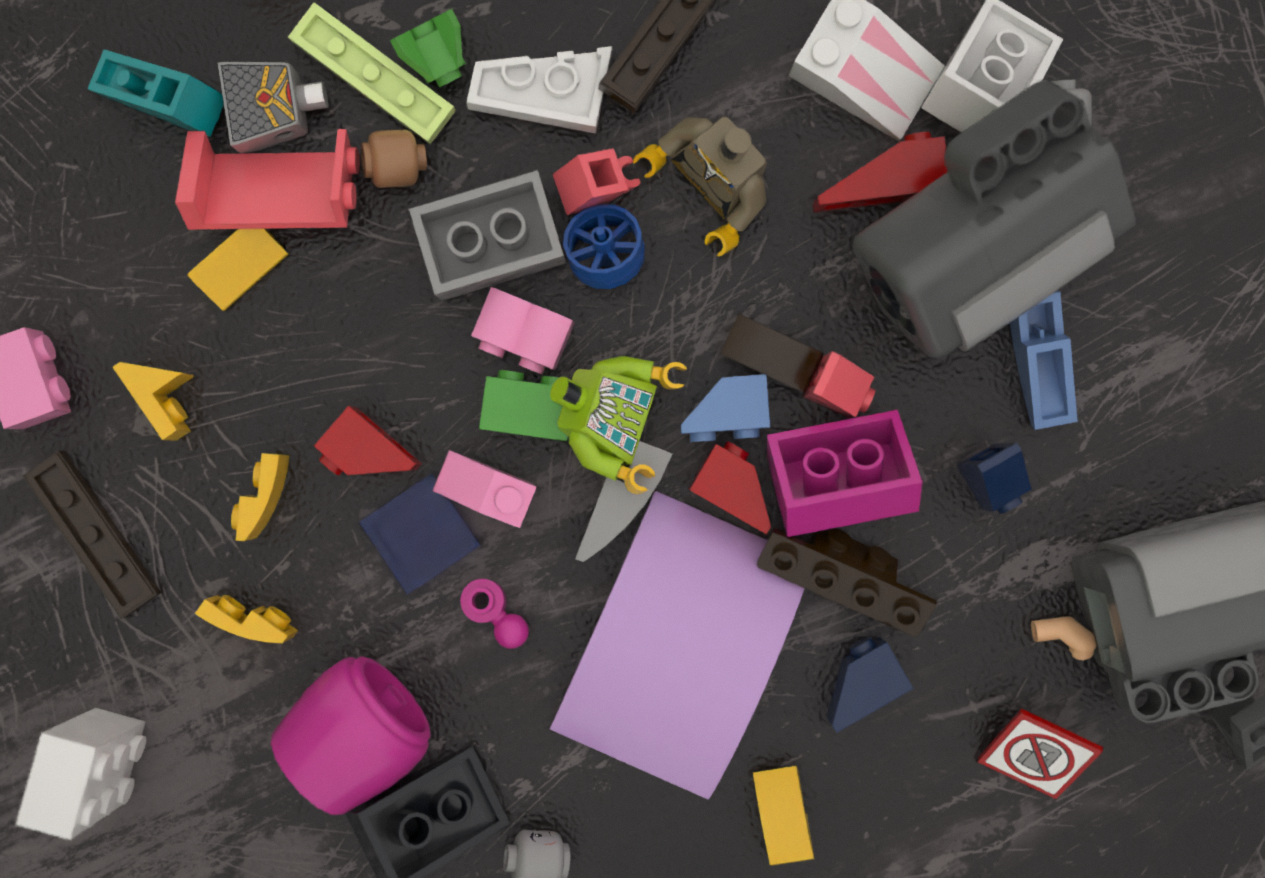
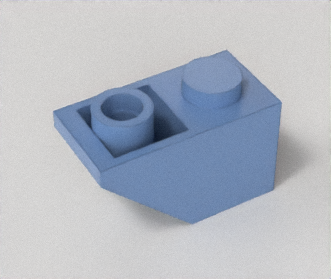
M767 375L722 377L681 423L680 434H690V442L716 440V432L733 431L734 439L760 437L759 429L770 428Z

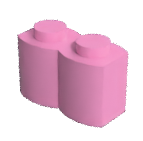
M491 287L471 336L481 340L478 349L503 358L505 351L511 352L521 357L518 365L543 375L546 367L554 371L556 370L575 322L560 314Z

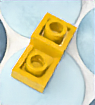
M261 453V462L257 461L253 470V486L258 488V496H240L239 504H235L232 510L231 526L233 530H236V541L256 539L267 525L279 502L285 484L290 455Z
M216 595L205 599L195 612L196 615L224 631L256 641L284 643L292 639L298 632V630L289 625L291 618L280 609L269 606L267 609L261 606L251 610L247 616L244 614L246 608L239 601L228 595H223L222 597Z
M797 766L754 772L753 777L770 865L813 860L814 853L808 817L805 813Z

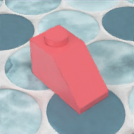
M832 351L822 357L810 385L802 397L847 418H855L858 412L865 413L873 400L876 390L870 388L874 376Z

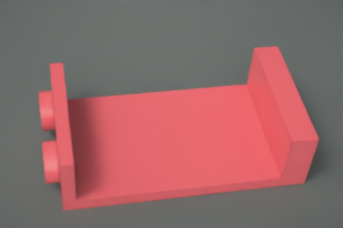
M337 129L335 152L214 154L205 131H187L175 203L188 230L347 228L349 210L356 208V188L354 182H352V175L359 174L360 171L359 151L357 147H351L346 129Z

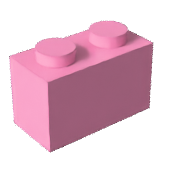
M23 327L0 336V420L4 429L23 430L71 413L68 400L71 398L69 387L64 378L57 373L53 361L56 358V351L52 341L43 331Z

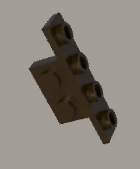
M773 528L757 560L758 568L914 637L919 635L937 606V600L896 582L897 558L892 557L886 550L880 547H870L856 541L839 529L832 528L816 531L813 533L809 544L793 536L787 537L786 533Z

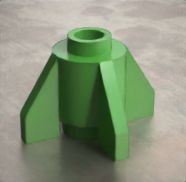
M452 9L390 40L398 57L423 76L426 83L435 80L438 87H441L462 76L459 67L466 63L462 57L461 28Z

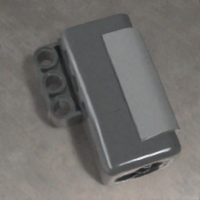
M1040 80L956 136L948 145L944 155L945 166L948 172L859 232L854 237L853 250L876 302L885 317L925 355L933 359H941L957 348L967 352L1112 253L1115 248L1114 241L1134 228L1136 220L1118 154L1111 142L1098 135L1097 130L1091 127L1082 99L1049 80Z
M1265 501L1099 543L1098 551L1072 557V573L1085 625L1094 634L1097 643L1093 656L1096 663L1104 668V672L1108 673L1114 700L1123 712L1140 721L1155 723L1242 701L1251 697L1256 691L1258 673L1252 652L1265 648ZM1232 667L1234 670L1233 679L1228 685L1224 686V673ZM1190 678L1191 688L1185 696L1180 697V684L1183 680ZM1147 689V702L1143 706L1136 708V695L1141 690Z

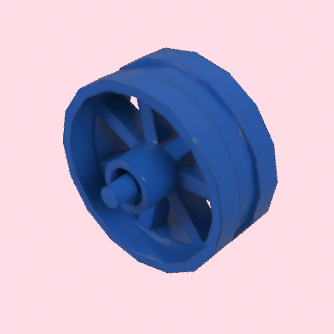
M598 204L583 209L571 219L565 229L563 246L572 273L583 284L595 289H612L624 285L638 274L644 263L645 245L639 223L624 208L614 204ZM606 225H618V227L612 232ZM629 231L636 237V242H618ZM579 240L591 245L574 251V247ZM618 253H631L622 263L618 259ZM595 256L591 268L578 263ZM602 266L610 267L607 269H601Z

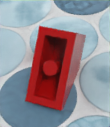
M348 406L314 445L323 454L319 458L321 463L338 476L342 472L346 475L410 471L417 470L422 464L360 409L353 406Z
M726 441L723 448L714 444L688 490L767 534L771 525L755 466L746 461L749 453Z

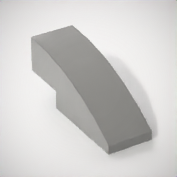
M639 441L632 465L629 468L632 469L637 465L644 464L651 467L655 473L653 478H647L640 473H635L634 480L636 484L648 489L642 494H632L625 487L624 481L618 479L614 481L606 477L576 555V560L586 561L609 544L629 525L644 507L660 482L672 457V453Z

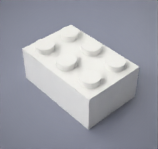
M94 708L42 732L16 825L71 840L89 827L91 828L105 816H109L111 812L122 806V804L125 805L134 788L135 781L133 778H130L134 762L141 758L146 745V736L142 735L145 721Z

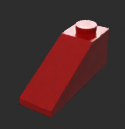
M930 132L906 135L904 141L899 142L820 194L812 204L813 212L905 202L948 172L944 161L946 151L945 136L931 138Z

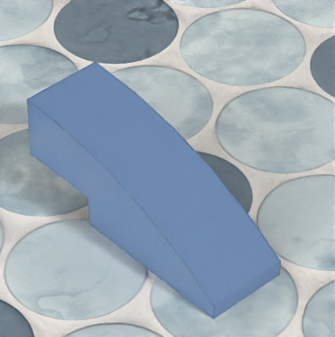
M1058 290L1010 322L1018 374L1029 419L1034 430L1078 422L1071 339L1064 334L1061 292Z

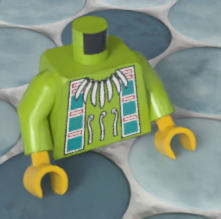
M618 356L597 361L591 370L577 369L573 374L572 380L566 377L558 378L552 385L550 398L553 402L563 406L557 422L558 428L569 436V444L581 465L611 480L616 481L618 478L624 480L625 487L632 494L646 492L647 488L636 484L634 475L635 473H640L644 477L653 478L655 476L653 469L644 464L630 469L624 466V464L632 465L657 386L651 384V380H659L660 384L668 390L681 388L684 385L671 383L667 373L670 368L685 371L687 370L686 366L680 362H672L663 367L654 366V361Z

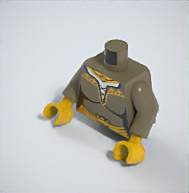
M723 116L715 123L707 118H685L658 140L659 145L651 144L634 157L633 163L635 164L641 158L648 159L652 164V169L644 177L649 178L666 164L667 155L672 157L670 160L720 216L725 221H728L727 225L709 232L705 237V245L720 238L723 248L717 254L719 257L737 247L739 243L737 232H743L764 207L766 191L762 177L767 162L764 156L751 143V137L748 132L742 128H737L728 117Z

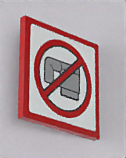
M1021 708L978 757V763L1057 799L1103 752V747Z

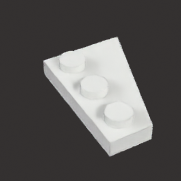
M612 46L597 48V52L574 54L573 51L557 52L556 57L530 59L528 56L475 62L466 102L469 110L596 134L604 95L598 87L600 81L609 70Z

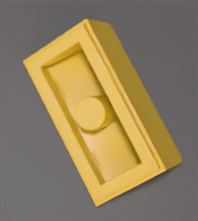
M238 229L194 267L187 276L222 311H225L288 256L289 253L267 229Z

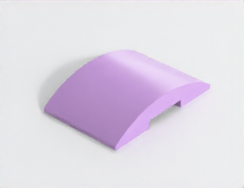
M654 491L550 730L709 800L729 765L759 703L805 588L757 567V560L767 542L766 539Z

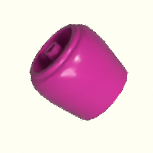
M359 656L358 658L347 657L325 671L306 689L271 734V747L275 759L285 776L302 796L317 808L331 815H343L388 789L408 774L426 754L431 734L429 723L423 710L401 681L375 660Z

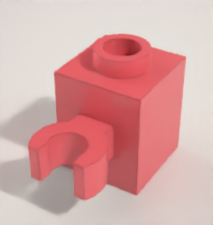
M614 148L581 154L552 175L566 215L580 213L583 209L598 204H608L623 193H628L640 185L639 178L629 180L622 173V169L633 163L632 157L622 156L617 159Z

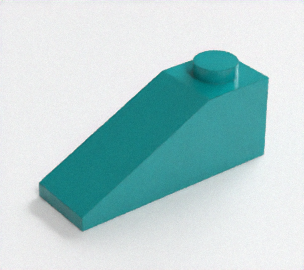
M105 49L88 86V90L181 128L190 131H205L209 137L212 135L224 105L222 93L191 75Z

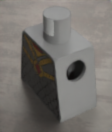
M218 63L230 146L239 153H254L306 135L308 133V125L305 111L328 108V96L324 82L301 85L299 73L289 63Z

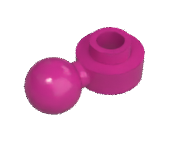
M477 579L470 582L461 594L460 603L464 614L470 620L478 623L492 622L495 626V639L502 647L515 649L522 646L528 638L529 627L521 616L507 614L504 611L507 599L503 588L497 582L489 579ZM481 592L486 593L489 597V604L484 609H479L475 604V598Z

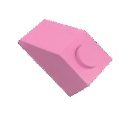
M449 450L433 491L479 513L520 528L537 487L527 480Z

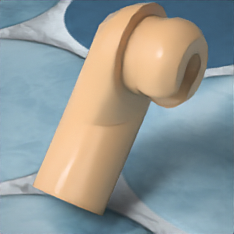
M1064 616L1031 622V632L1035 642L1060 639L1069 646V651L1075 659L1088 660L1093 656L1094 649L1097 646L1095 636L1074 618Z

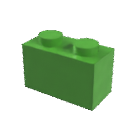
M498 370L497 378L486 376L479 429L569 441V436L560 431L557 424L563 406L553 402L550 398L552 385L558 377L542 376L540 384L523 381L524 373Z

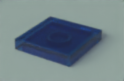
M433 473L359 522L407 595L481 546V543L452 500L433 491L437 480Z

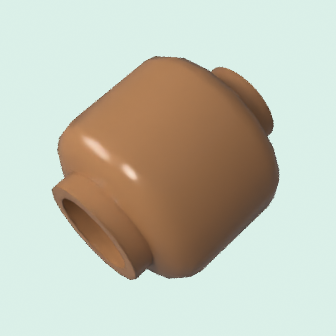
M406 129L372 132L368 137V142L361 143V162L364 178H371L373 184L378 188L414 185L417 182L419 171L426 170L427 168L425 145L416 144L414 135Z

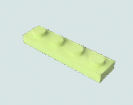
M316 3L311 5L288 36L292 43L429 145L456 111L453 105Z

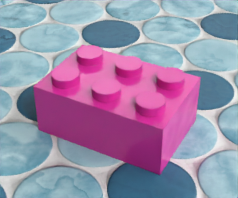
M898 410L767 435L768 467L787 537L919 512L923 482Z

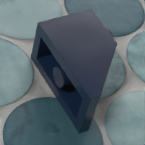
M1018 443L992 444L957 464L958 469L982 510H997L999 514L1008 512L1023 502L1020 497L1021 495L1032 490L1023 453Z
M871 636L860 639L848 648L850 654L841 660L826 717L836 733L914 689L889 644L881 637L874 640Z

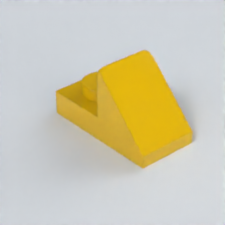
M123 362L113 366V369L162 440L177 441L191 431L184 422L187 419L185 410L175 398H168L167 395L192 379L194 375Z

